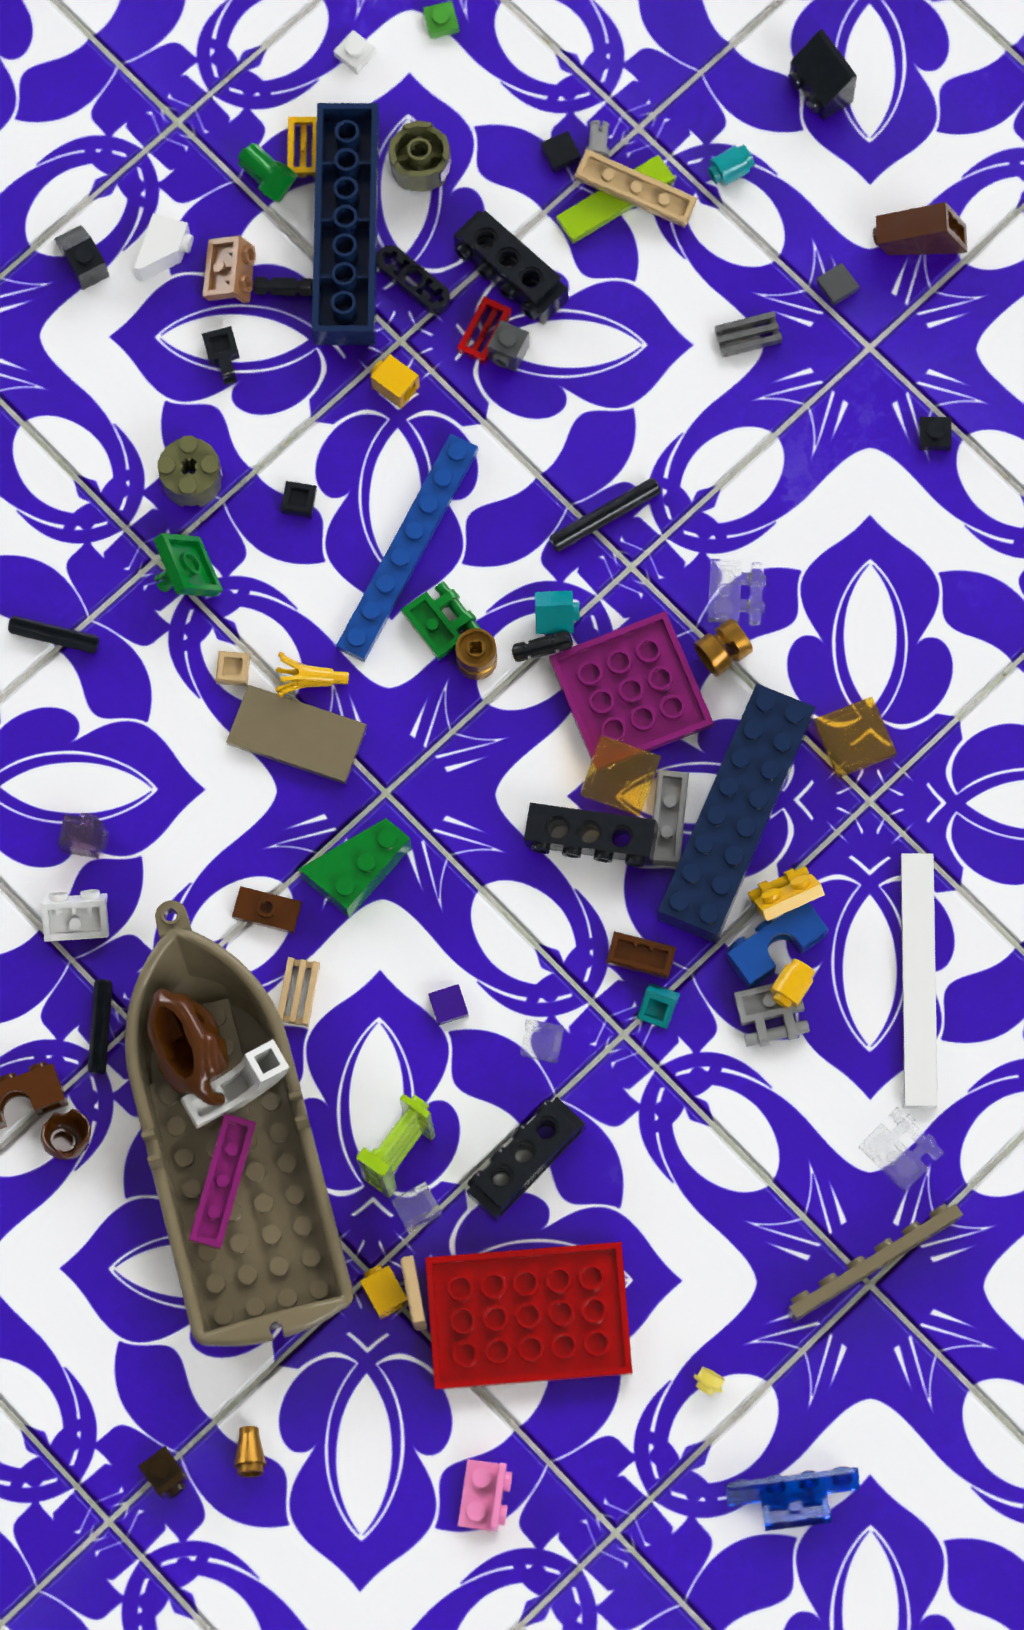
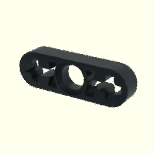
M389 245L379 250L377 253V267L382 275L431 314H441L449 308L450 293L445 285L398 247ZM386 257L389 259L396 257V264L402 269L399 276H397L398 268L391 263L385 266ZM416 273L422 277V281L418 286L411 287L404 281L406 276ZM427 284H429L428 290L434 296L442 294L441 303L438 301L433 302V304L431 303V296L425 291Z

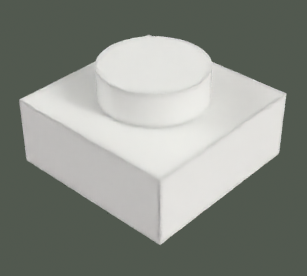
M352 30L333 52L334 57L357 74L376 54V47Z

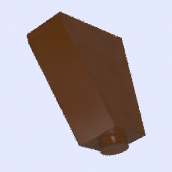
M946 202L876 216L873 239L875 244L887 255L967 253L966 223Z

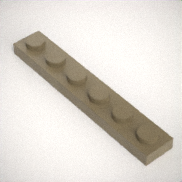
M955 1203L949 1208L946 1204L939 1206L929 1213L930 1220L922 1225L915 1221L901 1231L904 1236L894 1242H892L891 1238L884 1240L874 1247L876 1253L865 1259L863 1255L855 1258L846 1265L848 1271L838 1277L834 1272L819 1281L820 1288L811 1294L808 1290H804L791 1299L793 1305L788 1309V1313L793 1321H798L960 1220L963 1214Z

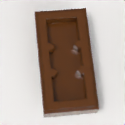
M240 886L232 918L294 934L302 908V901Z
M614 931L606 964L668 980L676 947Z

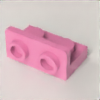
M467 1460L458 1527L498 1533L499 1525L505 1526L508 1505H502L503 1492H510L513 1473L507 1471V1463L500 1462L498 1464Z

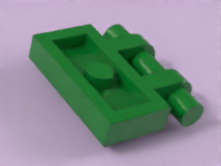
M444 581L435 587V590L440 595L435 601L426 591L401 609L404 617L438 661L455 650L456 641L460 636L459 631L473 628L481 629L475 622L477 618L472 611L465 609L459 601L460 596L455 589H450ZM449 607L457 618L450 622L442 612L443 609Z

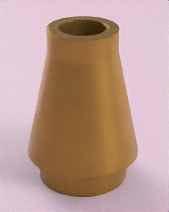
M256 1426L239 1428L234 1468L237 1469V1475L240 1477L261 1476L264 1474V1467L267 1464L259 1436V1428Z

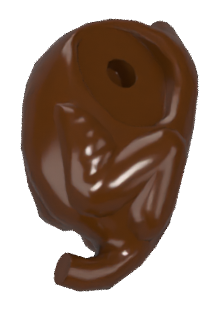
M163 988L158 989L152 997L147 1021V1033L159 1060V1071L176 1092H189L202 1102L212 1106L223 1105L225 1096L223 1093L212 1091L211 1082L215 1081L227 1069L228 1052L225 1040L219 1035V1028L214 1017L187 994L173 993Z

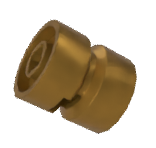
M731 618L716 627L714 635L708 633L693 645L702 663L716 677L732 666V660L739 662L753 652L752 644L745 632Z
M473 628L463 632L457 639L455 647L458 669L469 679H485L494 672L497 666L495 639L484 629Z

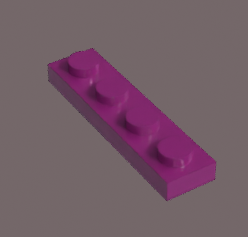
M224 1114L189 1237L190 1242L221 1249L256 1122Z

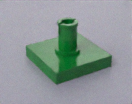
M161 533L153 539L165 566V570L155 576V582L163 580L156 584L161 591L168 592L171 588H174L176 594L209 597H215L223 591L200 536Z

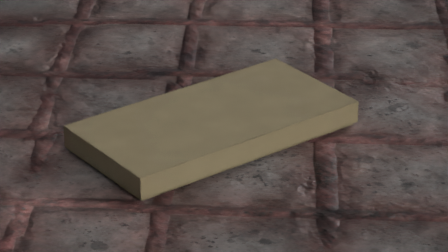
M248 685L226 743L229 746L346 785L366 732L367 724L284 696L281 698L275 693Z

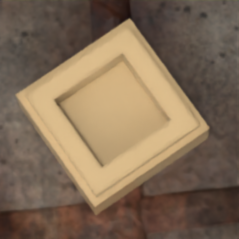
M218 651L216 684L248 686L250 653Z

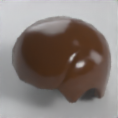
M71 1109L68 1113L63 1114L54 1113L42 1126L40 1141L45 1152L60 1160L74 1159L88 1148L91 1125L87 1116L76 1109Z

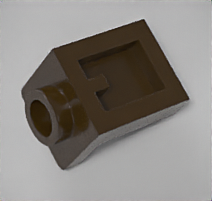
M166 1446L138 1466L162 1499L166 1496L170 1499L176 1497L186 1488L184 1483L189 1480Z

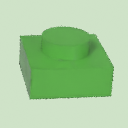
M452 1L423 7L430 40L460 33Z

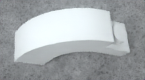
M273 1039L246 1053L242 1061L235 1068L211 1082L212 1091L223 1093L225 1096L223 1105H209L191 1093L182 1097L181 1102L196 1129L222 1115L224 1117V1114L233 1113L262 1095L279 1082L290 1067Z

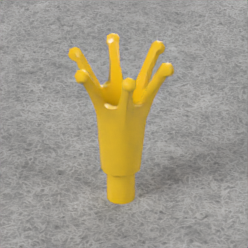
M283 652L278 654L281 662L294 668L284 669L276 667L277 673L293 675L280 678L281 682H292L276 687L275 690L278 693V697L282 698L284 694L305 687L332 686L333 684L348 685V672L306 665L285 656Z

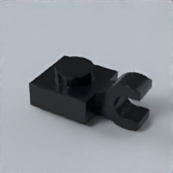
M232 326L202 333L210 366L220 364L225 385L236 383L237 380L231 360L239 359L240 356Z

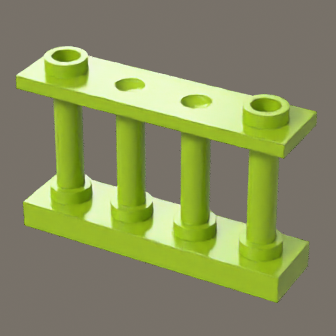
M404 1093L399 1099L403 1115L378 1149L374 1148L370 1152L363 1147L356 1157L363 1180L389 1199L397 1189L393 1173L421 1135H424L431 1141L435 1137L431 1113L427 1110L429 1105L416 1095L409 1098Z

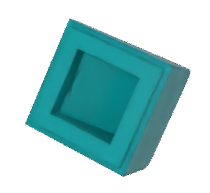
M650 983L645 991L637 1019L667 1029L680 994Z

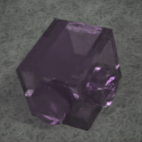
M80 813L79 817L64 814L58 846L63 853L99 859L101 850H106L109 832L105 831L106 828L103 822L96 815Z

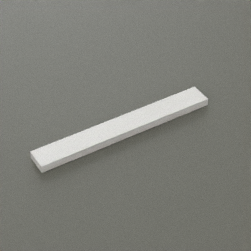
M901 853L904 1108H937L934 855L930 853Z

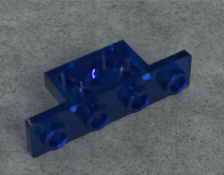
M840 1466L826 1471L815 1472L809 1470L787 1476L771 1475L763 1479H739L726 1484L727 1505L737 1506L761 1503L765 1531L832 1523L828 1494L859 1490L858 1467L848 1468Z

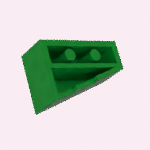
M385 818L299 868V872L305 882L350 918L412 848L411 839Z

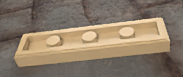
M588 149L585 150L573 178L684 228L698 199Z

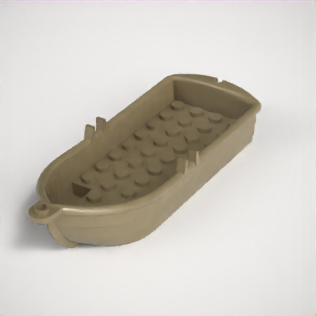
M174 900L166 901L159 905L155 912V921L160 940L149 954L140 971L132 992L126 1018V1066L142 1129L141 1136L146 1145L147 1160L152 1170L193 1338L204 1346H246L273 1341L271 1330L283 1327L284 1337H288L310 1329L347 1308L353 1300V1288L289 1040L280 1015L270 996L252 972L225 948L211 939L192 931L186 908L180 902ZM170 913L177 914L176 919L173 921L166 920V917ZM161 988L173 993L187 994L214 1017L219 1028V1035L225 1040L228 1052V1067L218 1078L235 1068L242 1061L246 1053L273 1039L290 1067L285 1076L269 1090L229 1114L254 1121L256 1125L220 1250L190 1242L189 1237L218 1139L223 1115L196 1129L181 1102L182 1097L190 1093L176 1092L158 1069L159 1060L148 1038L147 1021L149 1005L153 994Z

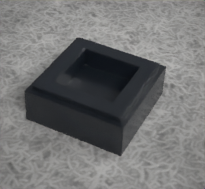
M569 131L541 142V149L553 172L581 161V155Z
M286 481L281 514L312 518L317 486Z

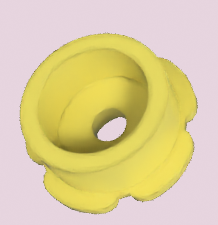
M702 1367L698 1374H694V1378L698 1381L695 1386L711 1396H713L715 1391L722 1393L721 1387L725 1379L721 1375L706 1367Z

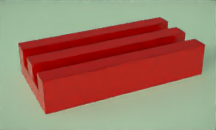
M484 296L457 347V353L466 354L468 358L477 359L479 363L485 365L488 360V344L500 321L508 322L512 309ZM487 308H492L473 347H468ZM501 312L502 315L482 353L479 352L498 313Z

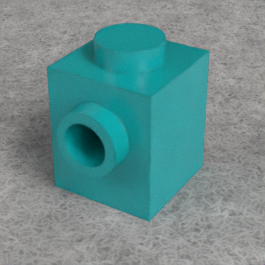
M573 591L535 592L536 634H556L564 631L574 633V621H580L579 602H573Z

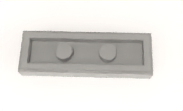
M657 770L652 819L656 820L659 828L653 865L677 867L679 864L689 779L688 772Z

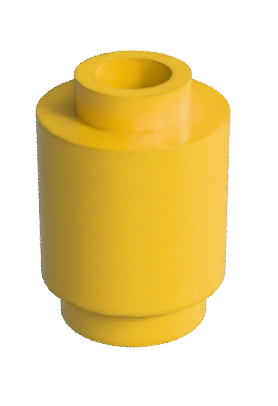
M793 959L790 964L785 965L770 989L774 995L772 1000L785 1009H789L790 1006L798 1007L814 982L812 977L815 971L804 962Z

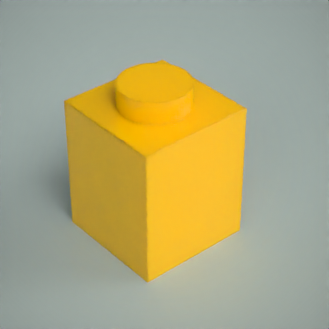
M391 354L384 361L379 360L370 373L372 388L400 409L403 408L420 387L419 375Z
M377 1265L363 1274L365 1279L361 1280L360 1283L380 1320L408 1305L407 1297L389 1265L384 1268L381 1265Z

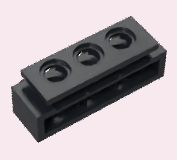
M478 210L454 234V250L456 254L465 262L470 260L477 266L478 273L485 280L494 281L505 298L510 301L514 299L519 303L521 310L529 319H537L544 325L568 301V288L560 281L561 276L486 210L483 213Z
M558 1097L552 1102L546 1100L536 1110V1116L528 1124L524 1123L512 1136L513 1140L505 1148L502 1146L491 1157V1163L483 1171L479 1170L468 1181L467 1185L470 1187L467 1190L468 1197L495 1222L507 1212L585 1130V1122ZM543 1127H550L555 1131L554 1136L548 1139L540 1137L537 1133ZM522 1150H527L533 1155L528 1162H520L515 1156ZM497 1174L508 1175L510 1181L504 1186L494 1184L493 1178Z

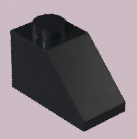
M82 225L54 238L82 290L110 277L102 255Z

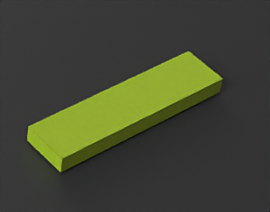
M659 154L634 169L667 185L675 183L674 175ZM599 190L557 215L556 221L574 244L635 206Z

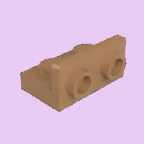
M240 235L209 239L202 297L208 301L236 298L242 303H249L253 289V265L256 260L254 245Z

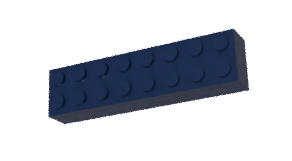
M317 103L312 335L314 345H376L380 146L378 103Z
M756 683L660 905L657 920L717 944L812 722L815 706Z

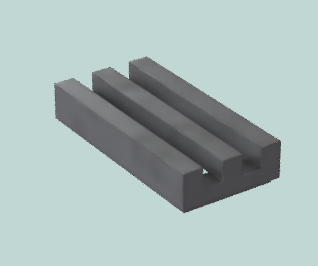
M774 311L716 325L714 329L723 358L782 343V335L779 332V325L776 322ZM770 323V324H768V325H764V326H760V327H756V328H752V329H748V330H744V331H740V332H736V333H732V334H728V335H724V336H723V334H726V333H730V332H734V331H738V330H742V329H746V328H750V327H754V326H758V325ZM769 332L773 333L772 336L726 347L725 344L741 339L744 340L752 338L754 336Z

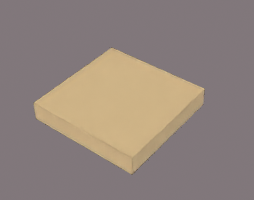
M413 1256L402 1257L400 1261L411 1322L414 1330H426L427 1323L415 1260Z

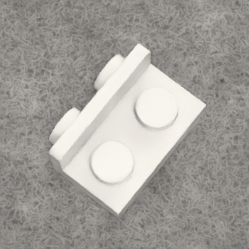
M97 889L81 891L80 895L68 896L67 892L59 891L49 893V897L43 899L41 911L44 942L109 937L107 893L100 894V891Z

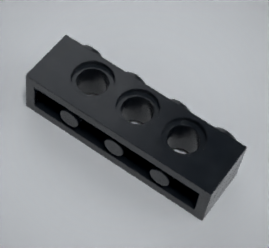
M530 802L524 841L527 847H531V851L540 854H549L550 850L561 851L563 856L569 858H581L582 854L594 856L593 859L599 862L611 863L613 859L625 860V864L629 866L644 867V863L653 864L659 827L656 820ZM557 826L567 828V833L562 838H554L551 836V833ZM595 830L599 833L597 840L592 843L582 840L587 831ZM619 835H628L630 837V842L624 847L615 846L614 841Z

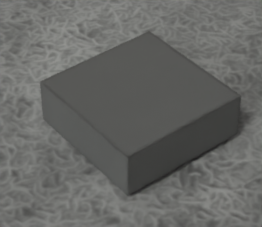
M840 263L816 279L817 285L833 306L859 290V285L843 263Z

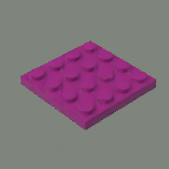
M666 611L573 646L570 650L549 656V661L596 772L714 726V722Z

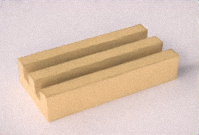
M288 957L278 1013L283 1023L309 1027L320 962H308L304 959L296 960L295 958ZM294 967H298L299 971L290 1016H286ZM306 969H310L312 971L303 1018H299L297 1014Z

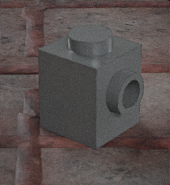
M501 320L488 344V360L501 368H508L516 372L530 346L529 332Z

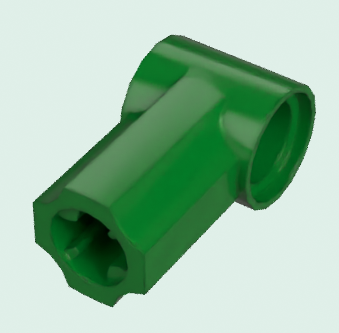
M251 143L248 147L243 148L238 156V165L259 183V190L270 199L281 202L296 180L297 174L287 165L275 161L255 143Z

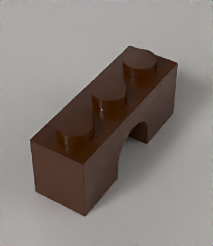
M40 1062L28 1068L29 1072L20 1075L9 1073L0 1077V1129L8 1127L4 1117V1109L6 1104L15 1097L30 1099L33 1109L38 1116L69 1105L58 1071L53 1063L47 1065V1062Z

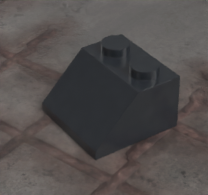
M821 29L791 60L788 78L792 86L796 90L800 89L805 95V101L809 109L814 114L818 113L822 120H825L853 103L857 75L825 31Z

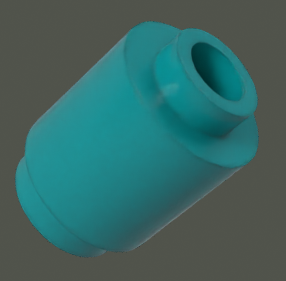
M735 145L710 159V167L707 170L715 184L720 183L725 187L749 173L750 168L755 166V162L745 145L739 147Z

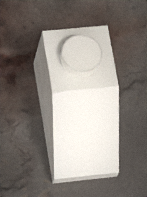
M152 214L134 266L137 280L145 281L182 262L184 253L190 252L193 243V235L190 234L187 222Z

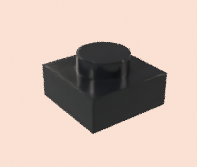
M920 417L919 450L950 451L952 447L951 417Z

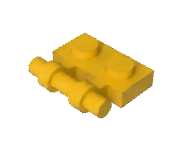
M806 866L795 871L791 868L783 872L784 876L771 882L765 880L758 883L757 888L747 892L751 903H755L757 911L766 921L825 895L821 883L812 874H809Z

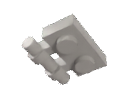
M773 984L735 992L733 996L741 1026L754 1023L756 1032L744 1035L746 1046L750 1047L759 1044L760 1047L770 1045V1041L783 1038L788 1040L797 1039L798 1035L810 1032L807 1020L795 1022L793 1017L794 1013L804 1011L803 1000L798 1007L790 1006L789 1009L781 1007L772 1000L774 995L770 989ZM778 1017L783 1018V1026L766 1028L765 1020Z

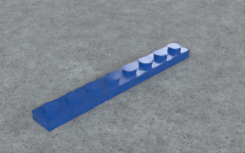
M450 433L336 644L338 650L362 662L366 661L478 453V446Z

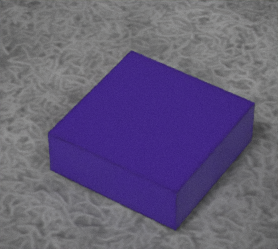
M459 984L428 993L438 1026L469 1016Z

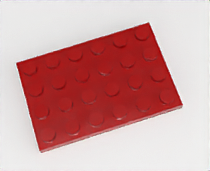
M622 1242L425 1257L435 1390L633 1375Z

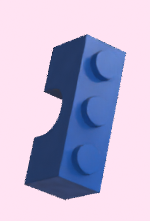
M808 902L784 913L773 922L772 920L763 921L754 929L756 933L747 940L744 936L737 939L728 947L730 951L727 953L726 960L747 989H752L775 973L776 964L768 953V948L772 943L779 940L789 941L802 954L827 937L829 929Z

